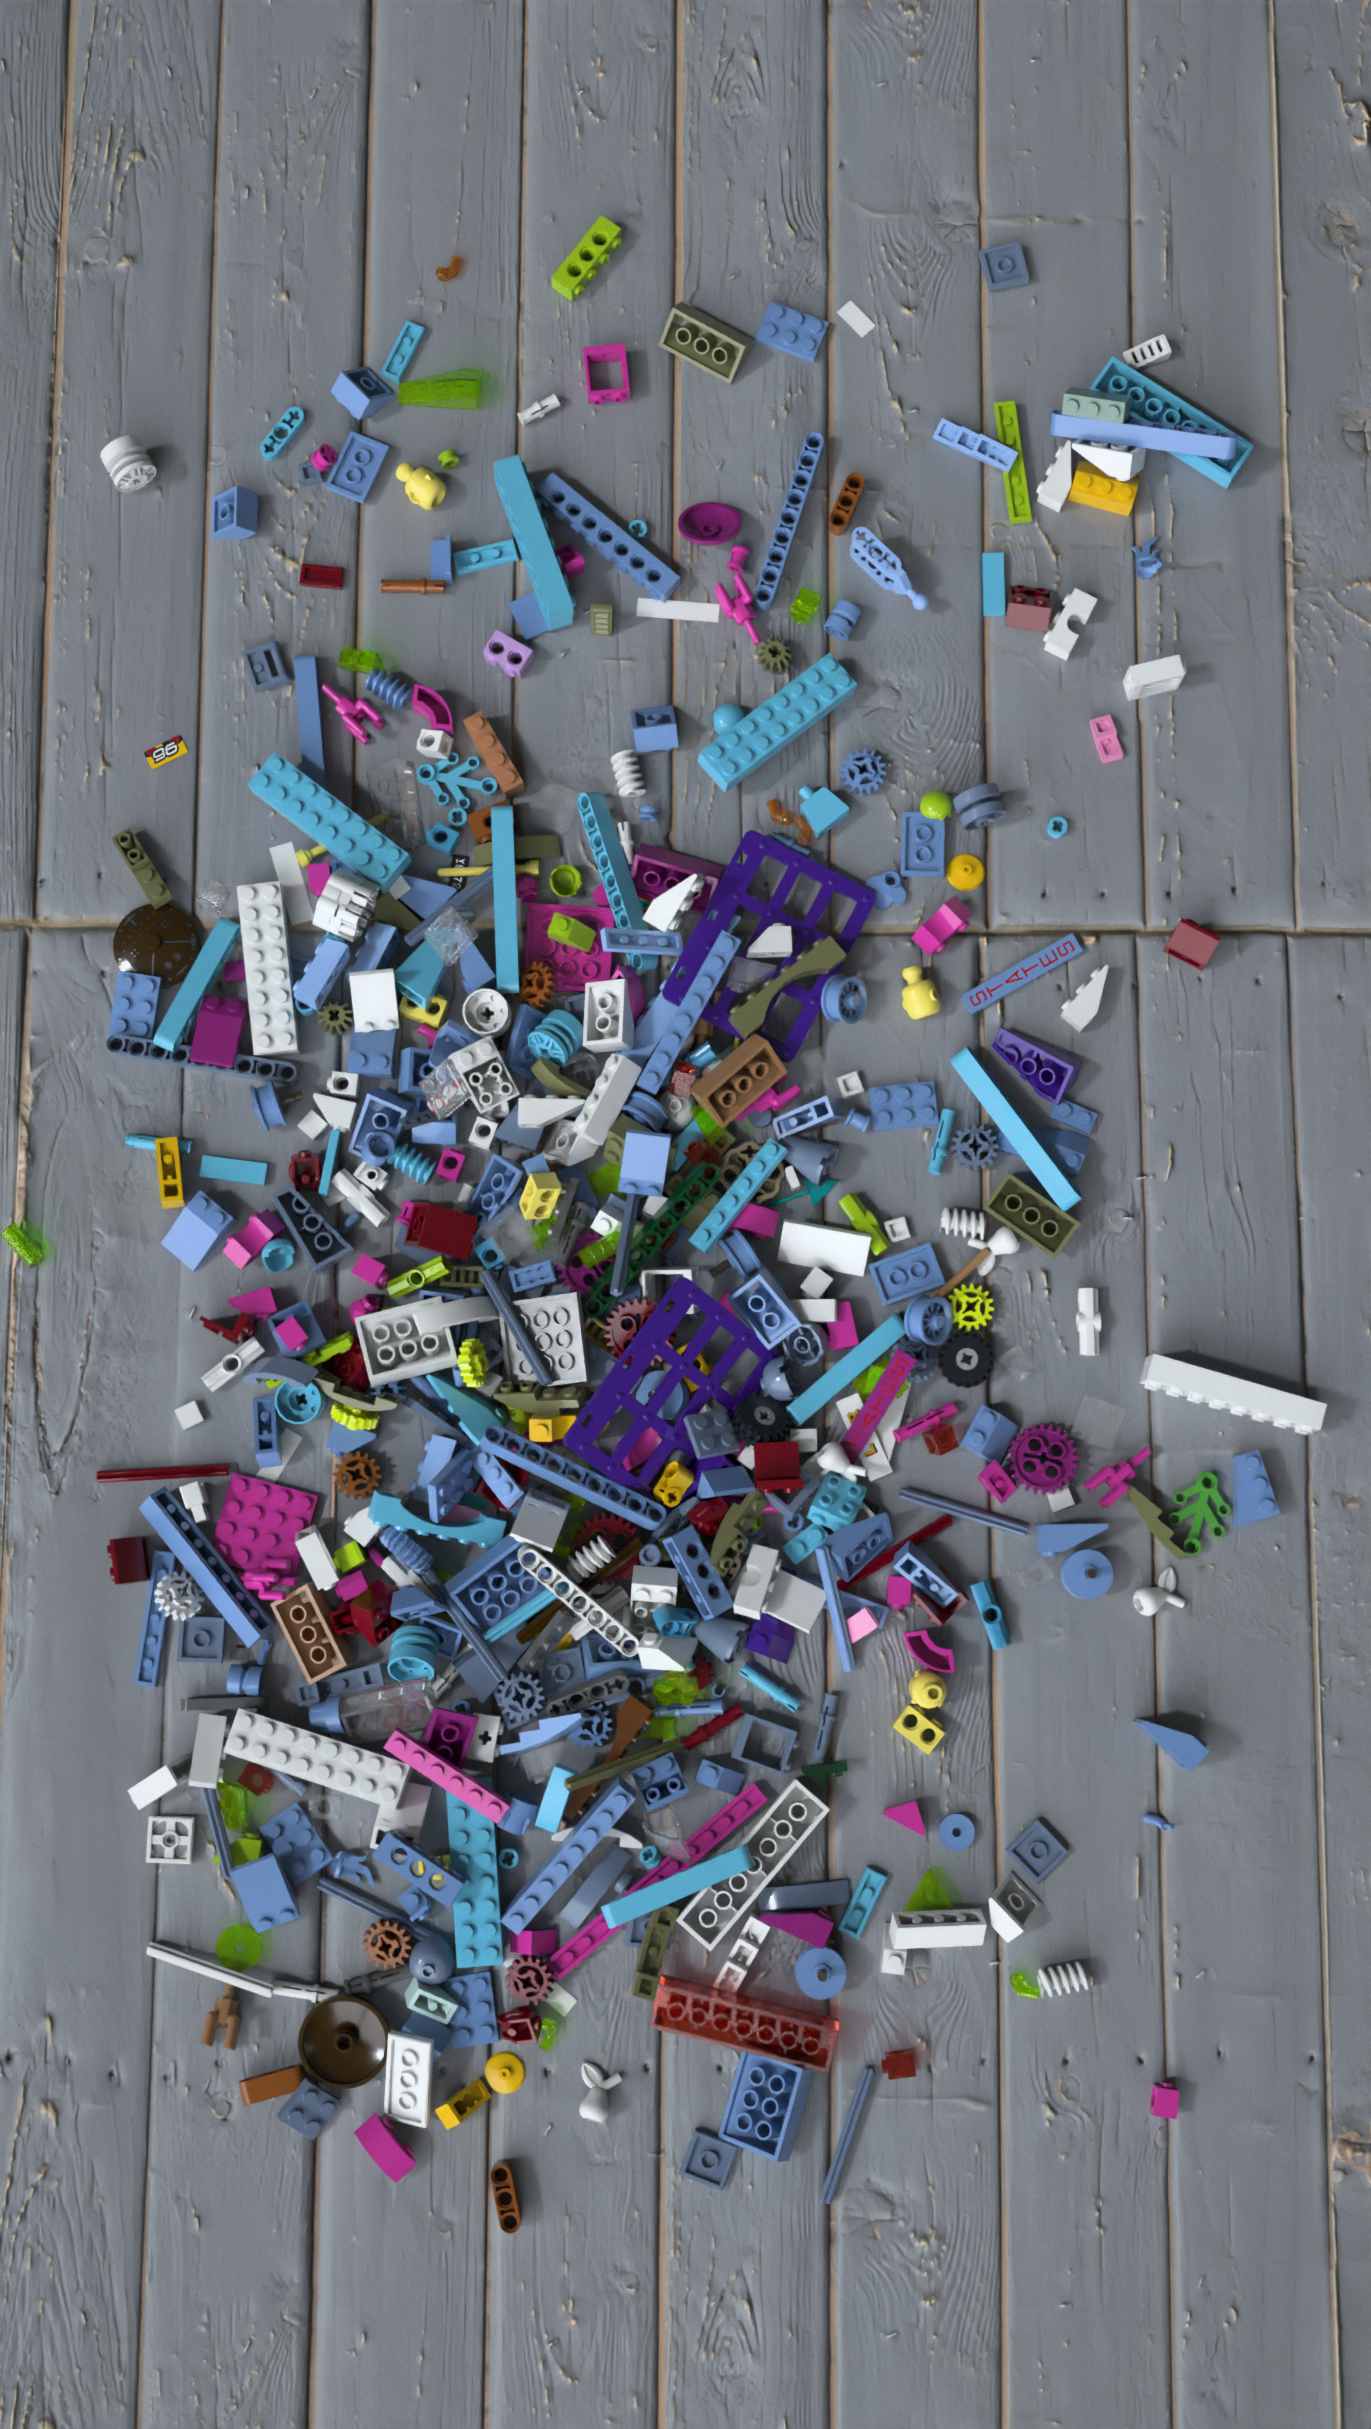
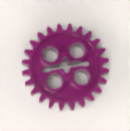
M586 1230L584 1237L579 1232L567 1268L556 1267L555 1271L562 1272L557 1279L565 1280L562 1287L569 1286L568 1293L576 1291L585 1295L591 1286H587L584 1283V1276L589 1275L593 1277L595 1283L598 1280L595 1271L600 1276L604 1273L601 1269V1264H612L616 1259L618 1244L615 1246L612 1244L614 1240H606V1237L603 1235L599 1237L597 1231L591 1235L590 1231ZM590 1245L596 1246L599 1249V1254L596 1256L591 1255L588 1252V1247ZM579 1250L584 1252L587 1260L579 1253ZM578 1258L581 1261V1267L573 1268L570 1260ZM588 1261L596 1264L594 1269L586 1267L589 1264ZM611 1285L603 1286L602 1293H608Z
M1043 1423L1040 1424L1039 1429H1036L1034 1424H1032L1030 1432L1023 1428L1024 1436L1016 1434L1018 1442L1011 1441L1010 1444L1014 1449H1008L1007 1453L1013 1456L1007 1458L1006 1462L1013 1463V1465L1008 1467V1471H1015L1011 1478H1019L1017 1486L1025 1484V1492L1033 1488L1034 1495H1036L1038 1490H1041L1043 1496H1045L1047 1490L1054 1495L1056 1487L1063 1491L1062 1483L1070 1485L1068 1477L1075 1478L1076 1475L1071 1470H1078L1079 1466L1073 1464V1462L1080 1459L1077 1456H1073L1078 1451V1448H1071L1074 1440H1066L1068 1433L1060 1435V1427L1056 1431H1052V1424L1049 1425L1048 1429H1044ZM1037 1441L1041 1446L1040 1450H1030L1028 1443ZM1054 1446L1060 1447L1062 1455L1059 1457L1053 1456L1050 1448ZM1027 1453L1037 1458H1040L1041 1455H1046V1460L1062 1462V1465L1059 1466L1049 1461H1046L1043 1465L1040 1464L1039 1459L1027 1458L1023 1454ZM1031 1462L1035 1465L1036 1469L1034 1472L1028 1473L1024 1470L1023 1465ZM1047 1468H1054L1057 1471V1476L1049 1478L1046 1476L1045 1470Z

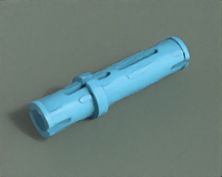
M942 1109L935 1143L930 1150L932 1155L927 1170L930 1174L941 1175L943 1161L948 1154L946 1150L956 1114L953 1110Z
M128 1133L125 1144L126 1147L156 1150L155 1139L159 1137ZM178 1140L179 1153L192 1155L193 1141Z
M747 1662L738 1673L774 1698L773 1701L780 1702L793 1713L802 1702L785 1690L786 1687L776 1684Z

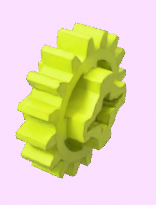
M971 1283L969 1288L966 1289V1286L963 1284L961 1285V1291L956 1288L953 1290L955 1296H948V1299L951 1301L950 1305L954 1318L952 1324L958 1322L959 1330L966 1326V1332H969L971 1327L978 1331L979 1324L985 1327L987 1325L985 1319H992L988 1312L994 1311V1308L989 1306L993 1299L986 1298L989 1292L982 1293V1286L974 1289V1285ZM971 1293L977 1295V1297L970 1298L965 1294ZM957 1300L960 1304V1311L956 1313L955 1309ZM974 1302H977L974 1305L975 1307L973 1308V1311L970 1310L963 1314L965 1308L967 1307L966 1303L970 1305ZM982 1302H983V1304H984V1313H983V1315H982V1313L980 1312V1304H981ZM964 1317L972 1318L975 1321L967 1322L962 1319Z
M465 1339L462 1342V1347L459 1348L461 1355H458V1365L461 1369L460 1375L463 1377V1382H467V1387H481L482 1384H485L484 1379H487L485 1372L489 1369L486 1350L483 1349V1343L480 1344L479 1339Z
M340 1402L333 1404L330 1413L332 1415L331 1418L336 1419V1422L355 1431L356 1429L365 1430V1428L371 1430V1428L375 1429L380 1418L378 1412L353 1408Z

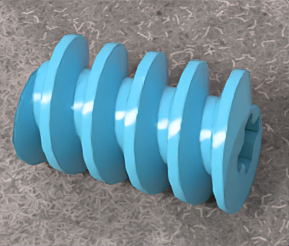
M405 1143L402 1147L398 1145L388 1159V1164L391 1165L395 1162L394 1167L396 1169L402 1167V1173L407 1174L409 1172L411 1179L417 1176L416 1182L420 1184L424 1181L423 1186L425 1187L436 1172L437 1162L430 1166L429 1157L424 1161L421 1160L422 1152L417 1156L414 1155L416 1148L408 1151V1143Z

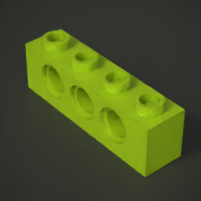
M601 215L551 277L552 288L571 301L576 296L579 297L583 293L586 283L595 278L598 268L607 263L610 253L621 245V228ZM599 242L605 243L604 245H597ZM592 258L590 261H585L584 259ZM575 273L580 274V275L577 276V277L572 276V274H575Z

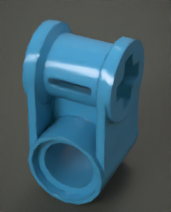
M661 1606L653 1613V1619L663 1636L687 1639L691 1635L692 1626L699 1620L698 1614L688 1608Z

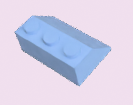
M375 922L373 928L370 927L365 935L367 940L364 946H360L355 956L357 960L354 966L351 965L347 970L346 977H348L349 985V973L387 968L401 940L396 927Z
M326 938L324 943L320 942L315 951L316 957L313 962L309 961L304 969V977L302 980L298 979L293 987L295 999L316 1011L320 1009L351 957L347 944Z
M434 1434L432 1439H427L424 1448L427 1454L425 1460L421 1459L417 1472H420L418 1481L414 1480L410 1492L413 1494V1499L429 1504L428 1484L457 1454L460 1446L458 1441Z

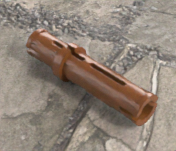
M421 578V580L381 579L380 583L382 584L380 586L381 593L445 594V580H426V578Z

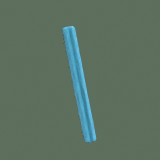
M569 1573L567 1576L571 1578L576 1584H578V1582ZM560 1582L557 1585V1590H565L568 1583ZM546 1589L482 1634L484 1641H486L488 1646L493 1644L558 1597L549 1589Z

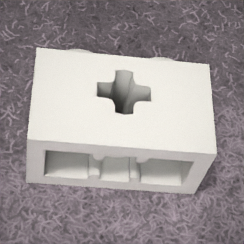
M474 1712L473 1715L478 1716L479 1719L466 1758L493 1763L495 1758H499L501 1745L497 1744L498 1736L503 1735L505 1722L501 1721L502 1716ZM486 1731H488V1736L492 1737V1740L487 1741V1744L484 1743V1739L480 1738V1735L485 1734Z

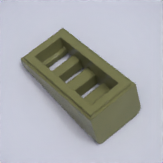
M592 603L590 607L591 634L611 636L613 631L612 606Z
M451 1265V1282H447V1274L440 1277L439 1286L485 1289L479 1274L486 1270V1267ZM457 1270H461L460 1283L456 1282ZM466 1271H470L469 1283H465ZM474 1272H479L478 1284H474Z

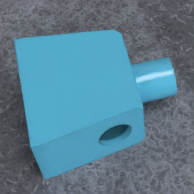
M807 784L799 791V794L805 800L800 805V812L816 839H819L849 815L850 808L826 787H822L817 792H814Z

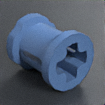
M852 1107L844 1125L854 1126L864 1134L872 1116H866Z

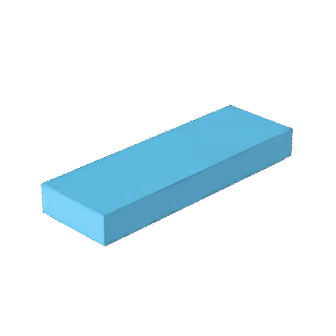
M406 320L380 372L381 377L400 384L426 332L425 327Z
M514 539L452 553L457 575L519 561Z
M982 553L983 616H1005L1004 553Z
M332 1129L330 1133L319 1187L321 1197L329 1198L331 1180L333 1179L342 1136L339 1130Z
M203 1155L199 1177L265 1186L268 1164Z
M866 1866L840 1921L838 1930L857 1940L859 1939L887 1880L886 1875Z

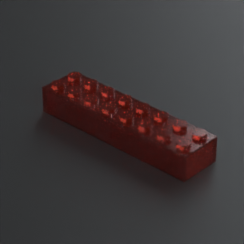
M661 1974L648 2027L828 2073L839 2032V2019Z

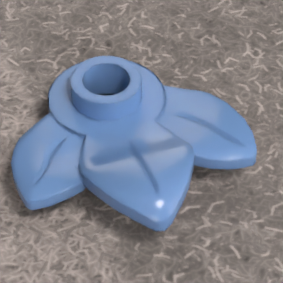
M888 870L882 876H872L864 885L865 888L875 894L876 901L874 905L877 910L886 909L892 902L902 906L906 898V891L901 886L902 878L894 870ZM892 878L895 883L890 885L887 883V880Z

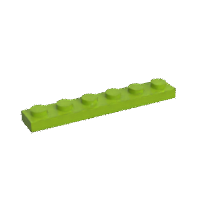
M1015 400L995 402L993 410L998 442L1018 452L1009 472L1002 470L1010 525L1031 523L1032 517Z

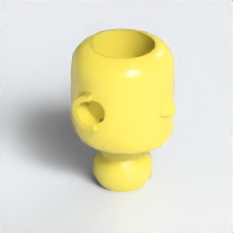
M403 462L396 470L398 480L406 482L405 492L409 499L423 509L432 510L436 508L445 497V483L428 468L420 467L414 470L411 463Z
M919 965L911 966L902 971V976L908 983V986L902 990V1004L909 1016L914 1020L935 1014L941 1009V1002L935 984L932 980L922 979V968Z
M916 1670L908 1685L909 1694L912 1698L911 1703H917L919 1706L927 1709L942 1706L945 1703L947 1687L943 1678L930 1670Z

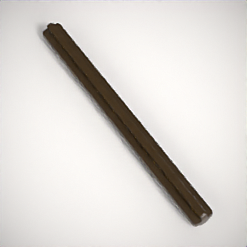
M637 1537L615 1553L617 1558L612 1556L610 1563L604 1562L603 1568L598 1567L597 1572L591 1573L588 1578L583 1579L578 1585L587 1593L590 1592L643 1549L644 1545ZM578 1596V1597H576V1598L574 1599L573 1604H575V1603H576L578 1600H580L583 1596ZM560 1599L516 1633V1639L521 1645H524L544 1629L559 1610L565 1612L569 1607Z

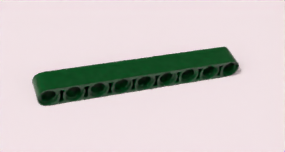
M708 1160L701 1161L632 1239L624 1288L718 1181L720 1169L714 1163ZM712 1167L711 1175L705 1177V1169ZM697 1184V1191L695 1193H690L689 1189L691 1185ZM683 1200V1207L680 1210H675V1204ZM665 1217H668V1224L664 1227H661V1220ZM654 1234V1240L651 1243H646V1237ZM640 1251L639 1258L631 1260L632 1253ZM615 1260L581 1298L582 1310L589 1317L595 1318L600 1316L616 1298L610 1291L602 1293L603 1286L611 1285ZM592 1301H596V1307L593 1310H587V1305Z

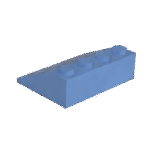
M510 1534L444 1584L450 1597L481 1635L548 1589L523 1568L518 1560V1550L523 1545L528 1544L518 1542L514 1537L509 1536ZM528 1552L523 1556V1560L529 1562L533 1560L535 1554ZM545 1567L540 1571L541 1576L550 1574Z
M743 2046L718 2137L776 2162L789 2161L814 2069L793 2060Z

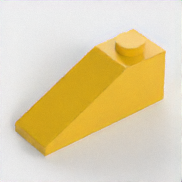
M178 1138L155 1139L163 1209L185 1207Z

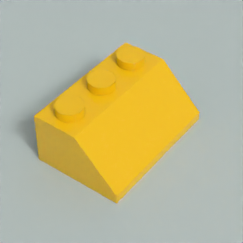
M1079 460L1068 500L1128 517L1133 506L1140 477L1133 476L1128 481L1116 480V477L1107 475L1094 464Z

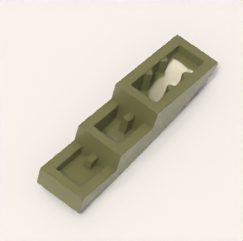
M1129 1484V1490L1126 1493L1144 1524L1158 1541L1181 1561L1186 1553L1169 1540L1175 1532L1157 1518L1162 1513V1510Z

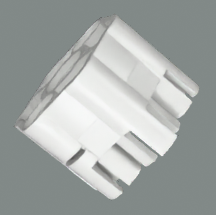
M339 868L331 874L317 902L313 925L350 942H354L363 933L359 926L365 928L367 920L364 918L369 919L371 916V912L363 908L373 912L378 895L377 890L380 889V886Z

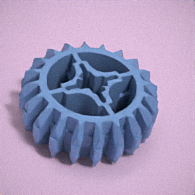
M394 1525L385 1527L379 1539L389 1551L418 1574L422 1575L431 1568L435 1559L418 1541L406 1531L395 1529Z

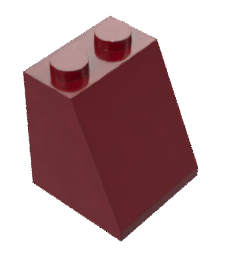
M415 1202L403 1245L467 1260V1256L472 1251L471 1241L473 1235L476 1234L478 1229V1217L432 1203Z

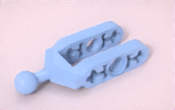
M857 527L852 533V544L849 552L851 558L882 588L893 590L896 594H907L912 599L915 609H926L929 605L927 595L923 593L918 594L912 588L900 559L869 529ZM858 535H865V541L862 539L857 540ZM875 548L881 550V556L874 550ZM871 562L876 569L871 568L868 563ZM886 577L892 579L893 582H885Z

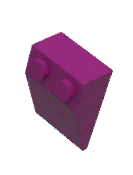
M211 995L204 996L197 1019L190 1061L233 1068L249 1020L248 1002Z
M435 1706L422 1731L419 1742L462 1770L479 1717Z
M817 1907V1910L808 1908L760 1911L758 1914L759 1920L821 1949L824 1948L834 1925L831 1915H829L830 1913Z

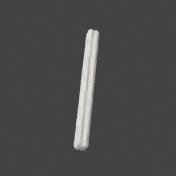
M150 1942L147 1947L146 1954L268 1998H271L274 1993L275 1985L155 1942Z

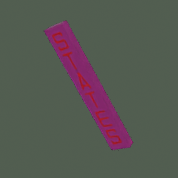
M900 1348L894 1353L840 1442L846 1456L850 1460V1464L854 1465L917 1361V1358Z

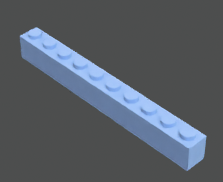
M711 909L707 920L713 922L718 912ZM734 914L725 932L733 935L741 922V917ZM681 966L676 978L683 980L687 970ZM668 979L662 982L659 988L661 992L658 997H653L647 1006L649 1010L646 1015L642 1014L635 1024L638 1027L634 1032V1048L615 1053L627 1057L641 1067V1073L648 1064L679 1008L666 1001L662 996V990Z

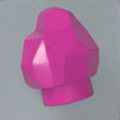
M518 874L515 878L516 896L524 904L534 902L538 897V882L525 874Z
M366 1295L364 1298L354 1301L349 1308L351 1323L356 1325L354 1318L376 1313L379 1308L377 1300L370 1295Z

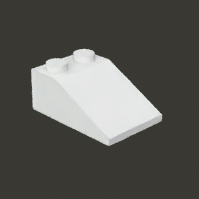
M1078 439L1072 443L1074 450L1107 475L1116 477V480L1128 481L1144 469L1146 448Z
M393 969L349 973L355 1033L399 1028Z
M626 979L585 984L583 1046L593 1053L630 1050L634 1048V1023Z
M404 1490L396 1493L401 1499L400 1504L402 1506L411 1496L410 1493ZM370 1506L357 1512L356 1515L351 1514L345 1521L344 1525L346 1527L343 1530L361 1545L368 1548L373 1545L385 1528L374 1525L373 1521L367 1516Z

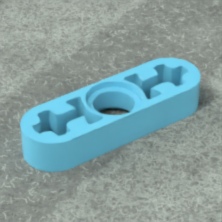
M299 407L287 409L260 445V451L265 460L274 461L278 459L305 423L302 409ZM293 415V416L296 417V416L298 415V416H299V420L294 419V420L292 421L291 416ZM282 429L287 430V437H277L278 431ZM273 447L274 452L269 451L267 453L266 448L271 449Z

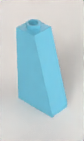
M441 924L394 972L395 989L424 1010L429 1007L457 950L458 937L456 932Z

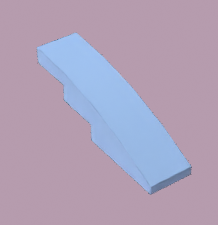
M944 418L941 419L932 439L1006 472H1009L1018 454L1017 451L983 434L979 435Z
M577 1713L539 1720V1730L519 1733L520 1742L501 1745L500 1753L501 1755H513L551 1743L590 1718L589 1714Z

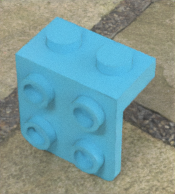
M829 1471L823 1478L806 1518L815 1524L824 1525L834 1532L837 1529L851 1525L866 1495L867 1489Z

